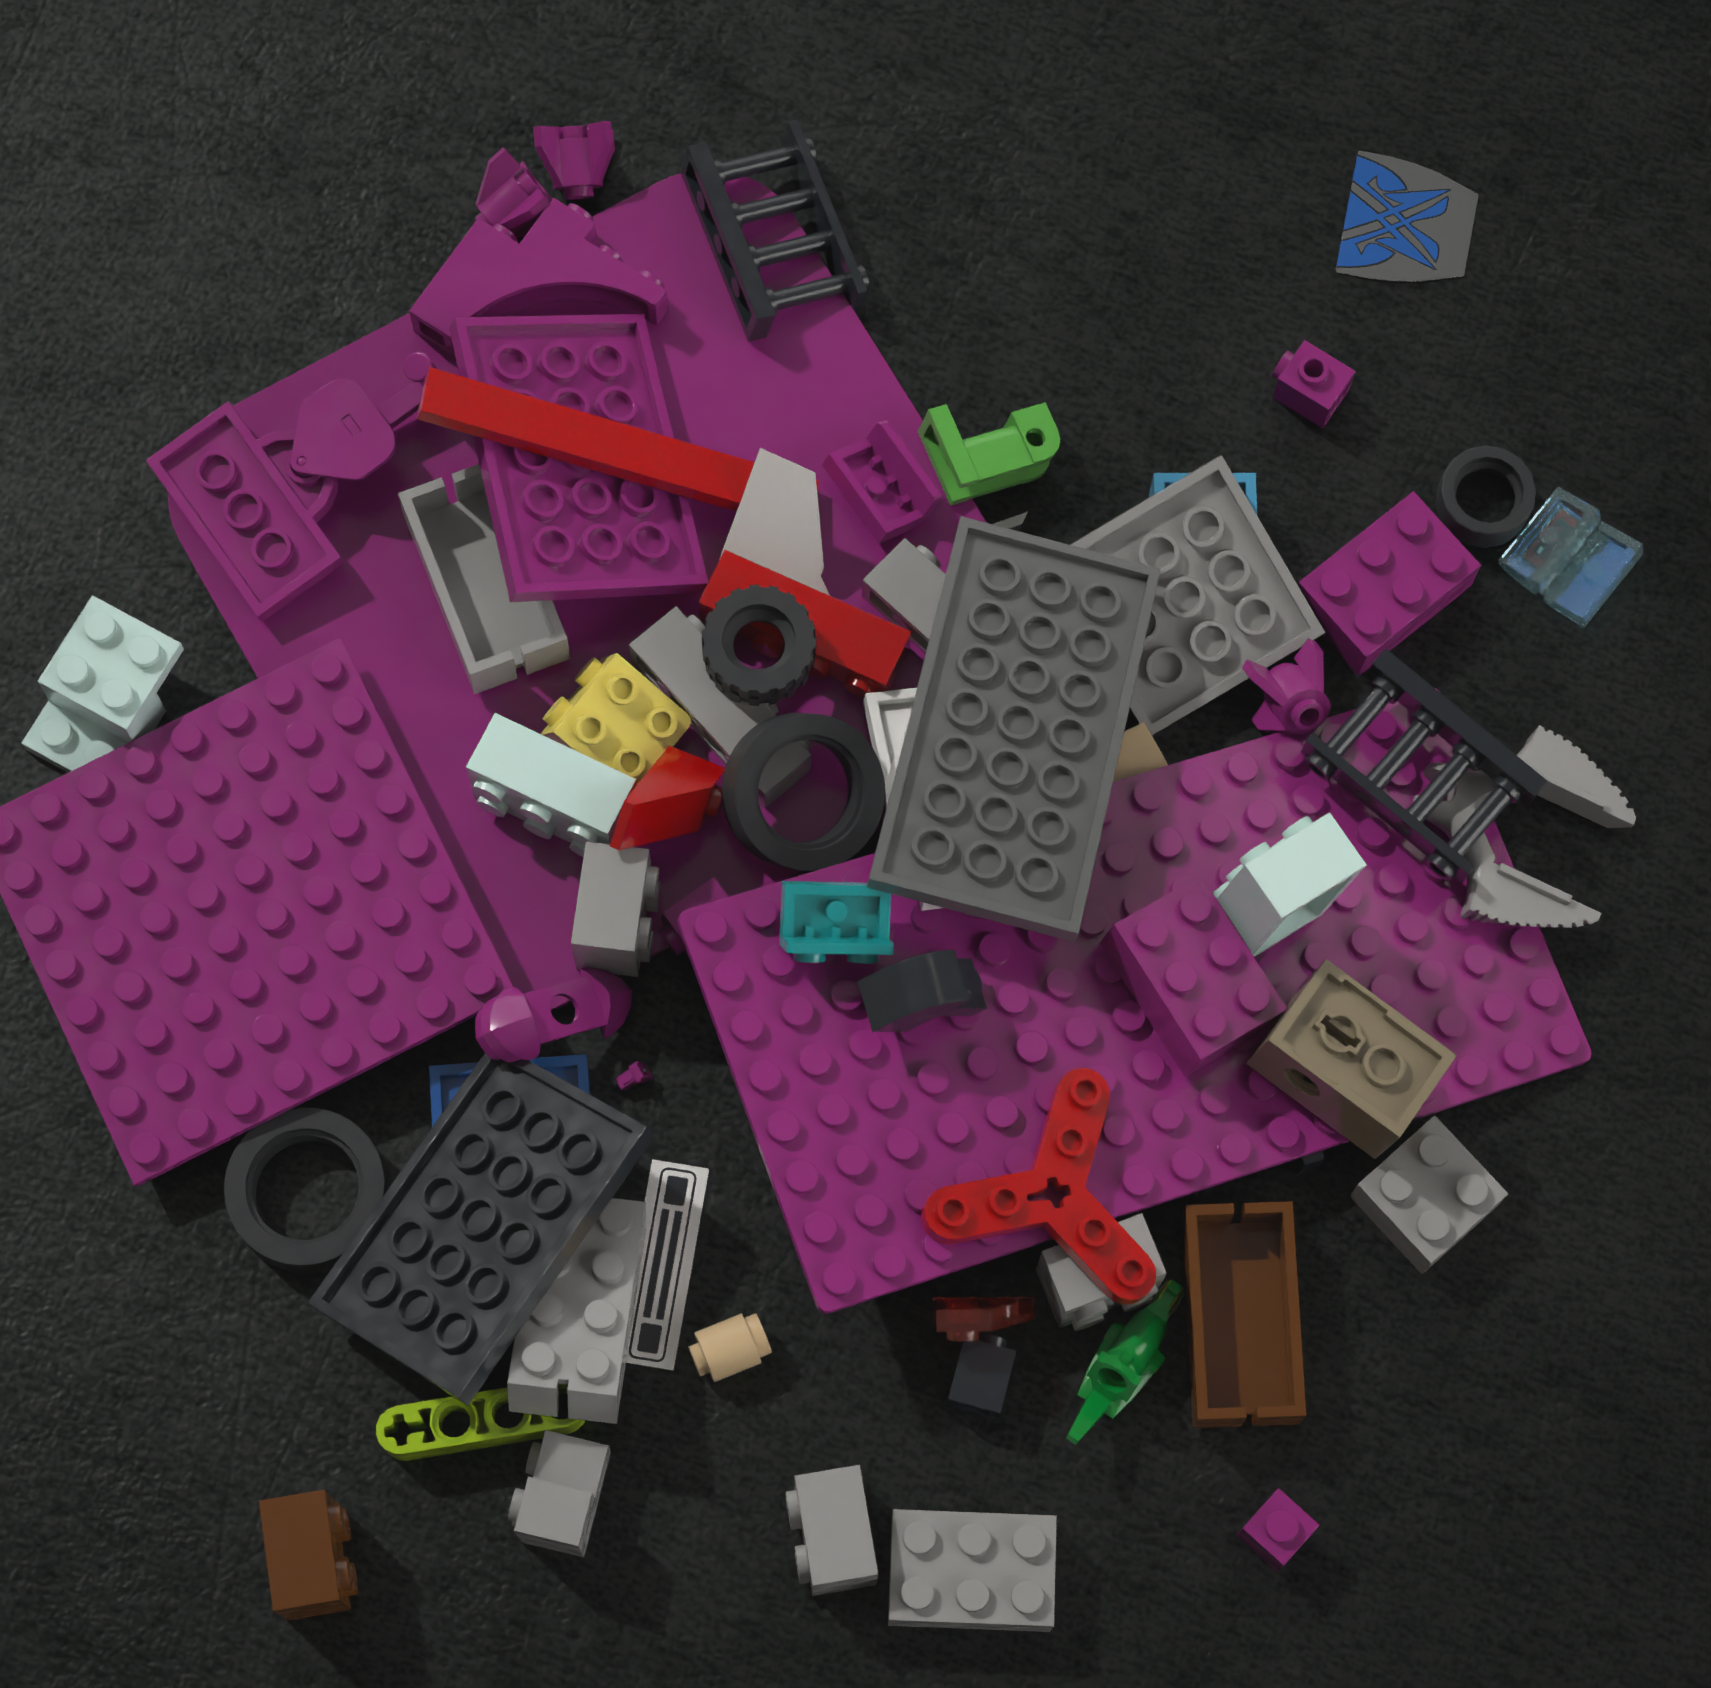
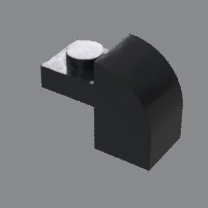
M955 950L937 951L908 958L857 981L872 1032H907L938 1016H973L987 1009L981 990V978L975 970L972 958H957Z

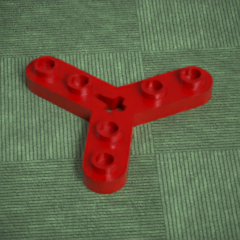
M1082 1067L1066 1073L1054 1089L1031 1170L945 1186L935 1190L926 1200L921 1211V1224L925 1232L939 1243L957 1244L1043 1227L1112 1301L1124 1305L1134 1304L1148 1295L1154 1287L1156 1280V1269L1153 1261L1085 1187L1110 1101V1090L1102 1075L1092 1069ZM1047 1182H1052L1055 1190H1064L1066 1197L1059 1202L1058 1208L1053 1207L1051 1200L1029 1201L1027 1196L1032 1198L1043 1193L1047 1188Z

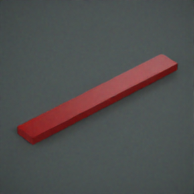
M432 367L429 368L425 376L417 416L418 420L737 512L755 463ZM816 480V484H817V491H818V484H819V481H818V480Z

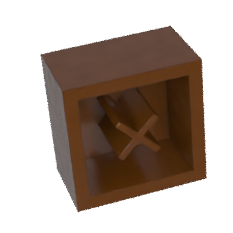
M325 1489L259 1500L273 1611L288 1621L351 1610L349 1596L358 1595V1583L354 1563H349L348 1557H344L342 1542L351 1540L347 1509L342 1508L341 1503L336 1502Z

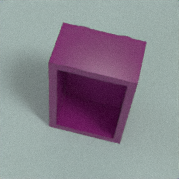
M1413 491L1299 581L1298 587L1325 631L1322 637L1357 676H1360L1371 667L1372 663L1385 648L1391 651L1472 586L1481 564Z
M1201 875L1113 924L1099 943L1185 1077L1270 1028L1288 1009Z

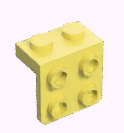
M615 653L601 658L600 661L593 657L575 677V681L580 686L568 700L563 696L560 697L547 711L543 720L548 725L541 735L635 778L638 784L668 746L674 747L689 728L691 719L674 701L623 657Z

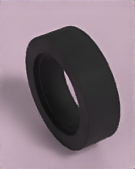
M787 713L771 717L754 726L735 746L723 775L722 801L727 821L734 835L753 855L776 866L802 871H817L847 861L866 845L874 834L882 816L885 801V782L882 767L874 749L855 728L844 721L827 715ZM811 740L827 747L841 762L848 781V799L840 820L828 833L809 842L795 843L778 835L766 822L759 805L758 787L765 765L778 750L796 741Z
M318 1108L290 1109L251 1129L235 1148L229 1160L224 1182L227 1212L236 1231L247 1246L269 1264L297 1273H318L331 1270L389 1189L385 1167L369 1137L360 1127L344 1116ZM301 1142H320L337 1148L354 1164L358 1176V1196L355 1206L349 1217L340 1227L323 1237L310 1240H296L284 1237L269 1228L259 1214L256 1203V1188L260 1174L269 1160L284 1148Z

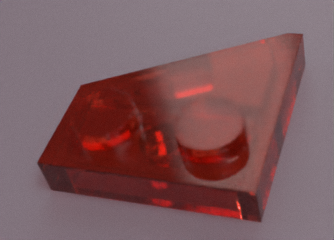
M933 1297V1321L937 1332L947 1333V1340H978L979 1331H994L1035 1319V1297Z

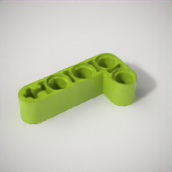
M558 1384L559 1394H567L568 1385ZM508 1387L477 1392L468 1406L453 1396L394 1406L387 1409L380 1416L376 1424V1436L378 1442L390 1457L397 1460L410 1461L541 1439L544 1437L545 1430L565 1435L577 1431L584 1424L585 1420L571 1418L560 1420L551 1416L524 1413L522 1421L516 1427L510 1429L502 1428L495 1423V1414L503 1404L508 1403ZM455 1411L464 1412L470 1416V1426L467 1432L457 1438L448 1437L442 1432V1423L445 1417ZM430 1416V1427L436 1440L429 1442V1438L422 1431L409 1434L407 1436V1444L400 1446L394 1437H389V1434L398 1431V1423L401 1421H406L410 1429L413 1430L427 1428L423 1417Z

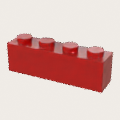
M724 550L698 602L701 620L705 621L708 613H712L715 609V603L722 597L725 599L731 595V591L740 588L742 590L749 588V585L758 584L759 587L769 588V585L778 587L779 591L786 594L789 592L795 596L796 601L800 605L803 604L809 611L810 621L813 620L816 653L814 668L809 671L810 676L824 679L826 675L843 682L846 690L860 698H864L866 693L890 691L909 652L911 631ZM752 622L742 627L736 634L750 641L752 648L765 656L778 658L779 654L783 655L784 638L781 632L769 623Z

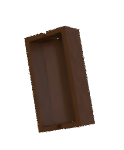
M1293 1201L1244 1203L1239 1213V1223L1230 1224L1234 1216V1203L1185 1205L1181 1215L1193 1428L1240 1427L1248 1415H1251L1252 1426L1300 1424L1306 1417Z

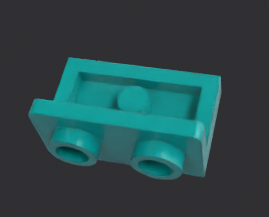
M782 881L779 945L787 953H794L793 960L798 962L820 963L826 961V954H847L848 962L878 963L879 955L894 954V943L889 939L891 894L869 888L867 883Z

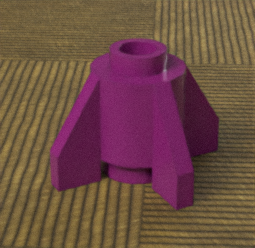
M611 121L565 127H533L535 148L553 181V189L555 191H564V199L566 200L593 198V189L603 187V178L615 150Z
M503 147L488 160L475 203L481 212L475 219L479 218L492 227L494 224L502 225L517 238L525 237L553 198L549 196L547 191L534 177L524 161L519 164Z
M1309 638L1306 640L1294 657L1298 665L1282 663L1269 671L1266 667L1248 659L1243 664L1242 669L1247 676L1264 692L1265 700L1251 719L1258 730L1265 733L1306 734L1316 730L1327 719L1332 703L1324 693L1323 651L1316 641Z

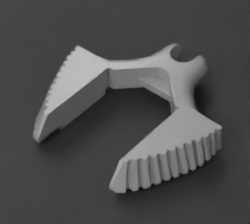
M1539 725L1527 739L1522 750L1517 754L1519 758L1547 780L1538 796L1606 828L1632 827L1636 816L1633 808L1626 807L1628 803L1626 797L1619 795L1622 791L1617 786L1610 784L1612 781L1608 777L1603 776L1604 772L1601 769H1597L1596 764L1593 761H1589V757L1585 753L1582 754L1578 746L1573 747L1571 741L1562 740L1563 736L1559 734L1555 736L1551 730L1546 732L1544 727ZM1442 762L1431 763L1426 766L1423 774L1428 780L1432 781L1446 764ZM1482 770L1467 771L1447 794V801H1441L1426 820L1444 831L1449 839H1451L1494 789L1491 784L1494 780ZM1419 795L1413 797V802ZM1485 833L1480 836L1463 856L1475 866L1467 877L1465 903L1460 916L1464 919L1469 916L1472 921L1479 919V922H1489L1491 924L1572 928V926H1583V923L1592 924L1598 921L1602 914L1572 900V895L1503 863L1500 865L1493 863L1495 855Z

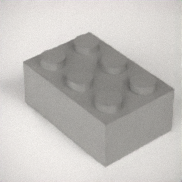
M893 1509L891 1517L888 1626L1050 1632L1054 1627L1057 1516Z

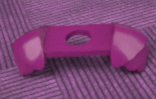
M590 967L580 968L582 975L580 978L534 991L522 993L518 988H507L501 991L498 996L488 1000L483 1009L477 1013L475 1017L476 1040L489 1058L514 1062L520 1059H535L539 1055L540 1044L592 1029L600 1028L603 1037L608 1038L624 1024L631 1008L632 990L621 978L612 973ZM555 996H564L573 1003L575 1018L571 1024H561L553 1018L550 1004Z

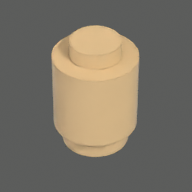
M741 1313L694 1332L697 1343L688 1347L699 1375L703 1376L710 1373L714 1382L761 1363V1357L772 1353L756 1313L745 1318Z

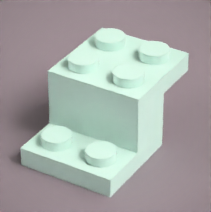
M92 595L37 681L48 702L21 744L25 750L69 773L155 730L166 712L157 691L183 652L182 644Z

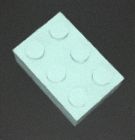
M497 713L492 717L466 766L473 795L478 799V806L498 817H504L506 813H509L524 820L523 826L539 837L551 839L552 835H556L570 842V849L584 857L586 842L611 843L624 800L637 786L635 778Z
M1330 812L1315 822H1312L1309 816H1306L1288 827L1282 833L1284 838L1271 848L1266 842H1263L1247 852L1239 860L1241 865L1226 876L1228 881L1213 892V895L1254 957L1321 916L1367 866Z

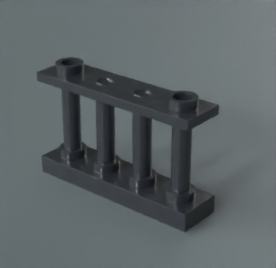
M798 120L788 122L780 148L720 162L717 158L713 159L707 143L703 142L687 147L680 168V173L748 342L767 337L779 310L844 294L854 312L858 314L869 291V280L866 270L855 261L816 166L817 157L813 141L809 136H804ZM788 167L797 191L738 205L735 201L730 202L725 190V182ZM805 209L815 232L755 248L752 244H747L742 227L743 224ZM823 252L832 274L831 277L772 291L771 288L764 287L759 272L761 267Z
M1385 648L1372 663L1367 677L1373 681L1371 683L1373 690L1327 743H1324L1312 733L1305 741L1301 753L1307 757L1305 764L1312 772L1326 781H1329L1332 777L1428 857L1426 864L1438 876L1447 881H1450L1453 877L1462 884L1475 867L1463 856L1509 802L1516 803L1520 801L1524 806L1528 807L1547 783V780ZM1399 702L1413 714L1411 716L1413 723L1373 770L1365 776L1342 756L1388 703L1395 704ZM1438 734L1453 747L1451 750L1453 756L1406 810L1386 794L1383 789L1428 736L1435 737ZM1478 767L1494 780L1491 783L1494 789L1449 842L1446 843L1426 827L1423 822L1469 769L1476 770Z

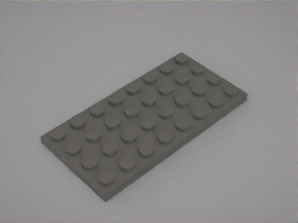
M963 516L960 517L867 887L1060 939L1076 941L1161 569Z

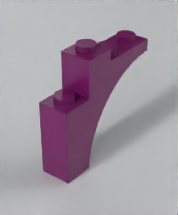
M553 198L520 244L517 237L504 226L494 224L492 227L478 218L409 310L413 331L455 356L449 327L454 318L506 317L544 304L586 302L623 309L633 314H644L646 320L658 325L668 311V298L663 282L654 274L646 270L637 272L624 264L622 257L612 248L600 244L598 247L596 246L595 223L587 211L573 203L566 206Z

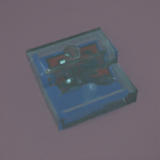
M1557 487L1501 556L1499 565L1535 596L1585 628L1643 555V544L1601 521L1599 509Z

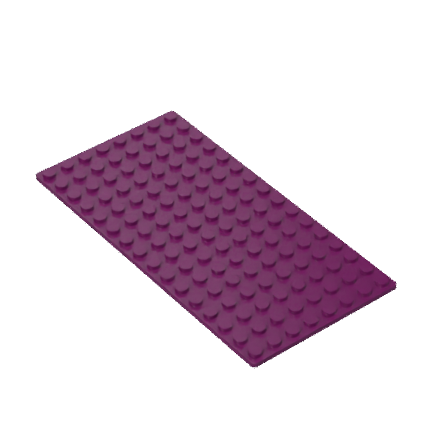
M1399 702L1395 704L1388 703L1342 757L1363 775L1367 776L1413 723L1411 720L1413 714ZM1355 710L1328 717L1320 727L1306 734H1284L1278 732L1114 781L1109 796L1080 930L1075 942L947 908L921 911L919 901L891 894L889 939L894 943L893 955H879V962L870 964L848 962L847 954H826V961L820 963L798 962L793 960L794 953H787L779 945L782 881L684 910L680 913L677 920L678 928L817 1309L824 1314H829L1053 1240L1043 1227L957 1244H942L933 1240L925 1232L921 1224V1211L924 1203L935 1190L945 1186L1031 1170L1053 1092L1060 1079L1070 1070L1076 1068H1089L1098 1072L1106 1080L1110 1090L1108 1109L1085 1187L1114 1219L1350 1141L1246 1064L1270 1028L1185 1077L1099 944L1113 924L1199 875L1202 876L1213 893L1228 881L1226 876L1241 865L1239 861L1241 857L1263 842H1266L1271 848L1284 838L1282 833L1298 820L1309 816L1312 822H1315L1330 812L1367 866L1321 916L1254 958L1286 1006L1303 982L1327 959L1457 1055L1413 1120L1582 1065L1590 1059V1046L1540 928L1491 924L1489 922H1479V919L1472 921L1469 916L1465 919L1460 917L1465 903L1467 878L1460 884L1453 877L1450 881H1447L1438 876L1426 864L1428 857L1332 777L1329 781L1323 780L1305 764L1307 757L1301 753L1307 738L1314 733L1324 743H1327ZM1438 734L1435 737L1428 736L1385 786L1383 791L1407 810L1413 802V797L1420 795L1431 782L1423 774L1426 766L1434 762L1446 764L1453 756L1451 752L1453 747ZM1447 796L1442 800V802L1447 801ZM1427 820L1423 822L1426 827L1443 841L1449 842L1450 839L1444 831ZM1493 821L1484 832L1495 855L1493 863L1497 865L1503 863L1514 868L1496 823ZM875 853L784 881L868 883ZM955 950L957 958H972L975 970L981 978V990L987 1009L973 1016H938L907 1032H872L857 981L889 965L927 953ZM1047 1182V1188L1043 1193L1032 1198L1027 1196L1029 1201L1051 1200L1053 1207L1058 1208L1059 1202L1066 1197L1064 1190H1055L1052 1182Z

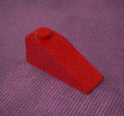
M669 745L624 800L609 847L623 850L698 832L709 816L717 818L723 807L721 784L725 768Z

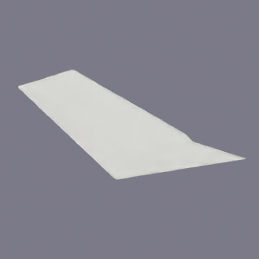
M760 448L721 556L724 550H727L829 595L821 578L824 562L816 473Z

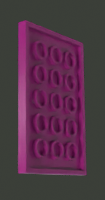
M644 314L457 317L451 323L449 330L460 376L674 438ZM473 436L510 602L702 593L706 588L708 578L687 497Z

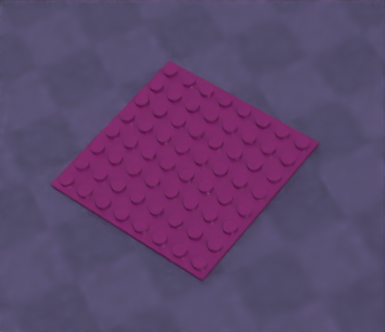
M341 637L0 806V894L135 1187L475 1017L488 1000L498 996L501 991L514 987Z

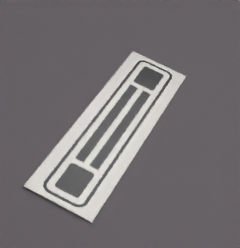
M652 1159L645 1197L646 1233L626 1363L674 1371L708 1179V1168Z

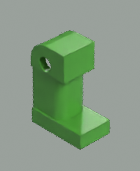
M1046 402L1012 412L1004 428L963 440L946 404L928 409L918 430V434L950 506L1012 486L1029 483L1042 477L1060 444L1059 432Z

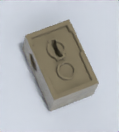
M1325 959L1303 982L1286 1006L1288 1009L1273 1024L1246 1064L1372 1158L1376 1159L1402 1136L1457 1055L1329 960Z

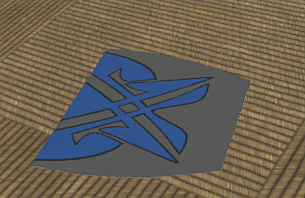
M1358 151L1336 272L1388 281H1427L1464 276L1478 194L1450 178L1418 164L1391 156Z

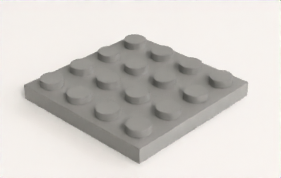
M1222 455L1070 544L1161 569L1130 703V709L1139 724L1144 722L1151 735L1247 680L1249 677L1242 669L1247 659L1267 668L1301 648L1308 638L1314 640L1325 633Z

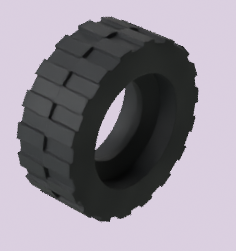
M759 584L749 585V588L742 590L738 588L731 591V595L725 599L722 597L717 601L715 609L712 613L709 612L705 619L706 627L702 629L701 639L706 672L709 678H713L715 681V687L722 693L726 692L729 694L732 700L739 703L740 701L748 702L752 706H759L761 703L776 704L779 703L780 699L785 697L788 699L796 694V689L799 686L803 687L809 679V671L813 670L815 664V626L813 620L810 621L809 611L803 604L800 605L796 601V597L789 592L787 594L779 591L778 587L770 585L769 588L759 587ZM752 622H766L775 626L781 632L785 641L784 653L780 660L773 666L765 669H753L742 664L736 657L733 649L735 636L742 627Z

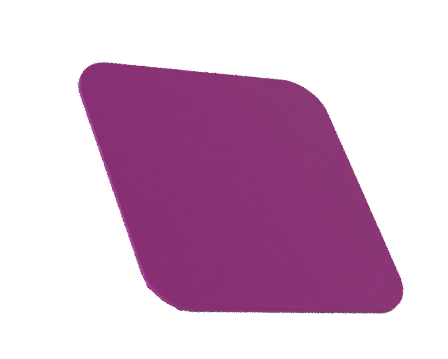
M681 173L661 180L592 216L596 228L597 247L603 244L612 248L622 257L624 264L637 272L646 270L654 274L663 282L667 290V313L658 325L646 320L674 439L753 462L757 458L759 449L762 448L815 472L816 480L819 481L817 495L824 562L821 578L829 595L888 621L862 597L863 579L904 538L916 548L922 545L929 549L941 564L939 569L946 574L960 517L963 516L987 522L972 499L950 506L918 434L923 420L844 294L779 310L767 337L748 342ZM749 177L725 182V190L730 202L735 201L738 205L777 196L769 188ZM792 212L743 224L742 227L747 244H752L755 248L806 235ZM818 253L761 267L759 272L764 287H769L772 291L832 276ZM561 302L528 308L509 316L633 313L602 304ZM410 313L240 401L233 405V408L254 437L258 439L273 431H296L302 402L325 384L335 379L346 378L355 381L362 387L375 407H379L413 382L404 373L405 359L413 352L425 353L439 370L459 375L455 356L413 331ZM418 411L392 430L396 437V449L391 459L361 481L338 479V492L332 507L317 523L345 563L263 622L253 612L168 492L169 513L175 533L257 678L341 637L513 986L522 993L582 977L580 970H576L571 938L583 857L570 849V842L556 835H552L551 839L539 837L523 826L524 820L509 813H506L504 817H498L478 806V799L473 795L466 766L495 713L541 734L548 725L543 720L544 715L560 697L563 696L567 700L580 686L575 681V677L593 657L600 661L603 657L618 653L643 675L631 661L629 644L676 606L687 618L693 614L704 624L705 621L701 620L699 616L698 603L703 592L552 600L568 639L570 659L528 675L524 666L516 668L518 679L474 694L403 516L398 495L400 492L442 477L449 505L458 502L451 474L479 464L473 435L418 420ZM887 420L895 432L904 440L907 448L925 473L933 480L936 488L941 493L942 499L923 525L878 544L822 464L830 453L867 438L876 423ZM688 498L709 582L719 562L736 511ZM737 635L735 636L733 642L735 655L747 667L765 669L776 664L782 657L780 654L778 658L765 656L753 649L750 641ZM912 641L909 652L890 691L917 688L925 653ZM809 675V679L804 686H799L796 689V694L788 699L787 697L779 700V703H776L779 710L775 714L776 716L787 713H811L834 717L855 728L872 746L863 705L864 698L850 693L844 688V683L827 675L824 679ZM690 726L674 745L677 749L724 768L726 767ZM809 740L812 745V750L809 751L812 755L811 771L766 808L759 803L762 814L769 826L781 837L795 843L809 842L828 833L840 820L848 799V781L841 762L827 747ZM885 805L883 808L879 824L874 833L881 830L886 812ZM723 807L718 817L709 816L698 832L634 847L649 849L651 866L659 867L658 881H661L658 910L657 912L648 911L647 918H652L651 931L654 932L651 957L669 948L659 932L665 926L661 920L662 913L712 877H715L725 893L730 897L797 877L806 871L776 866L753 855L734 835ZM555 996L551 1001L550 1011L553 1012L571 1003V1001L564 996Z

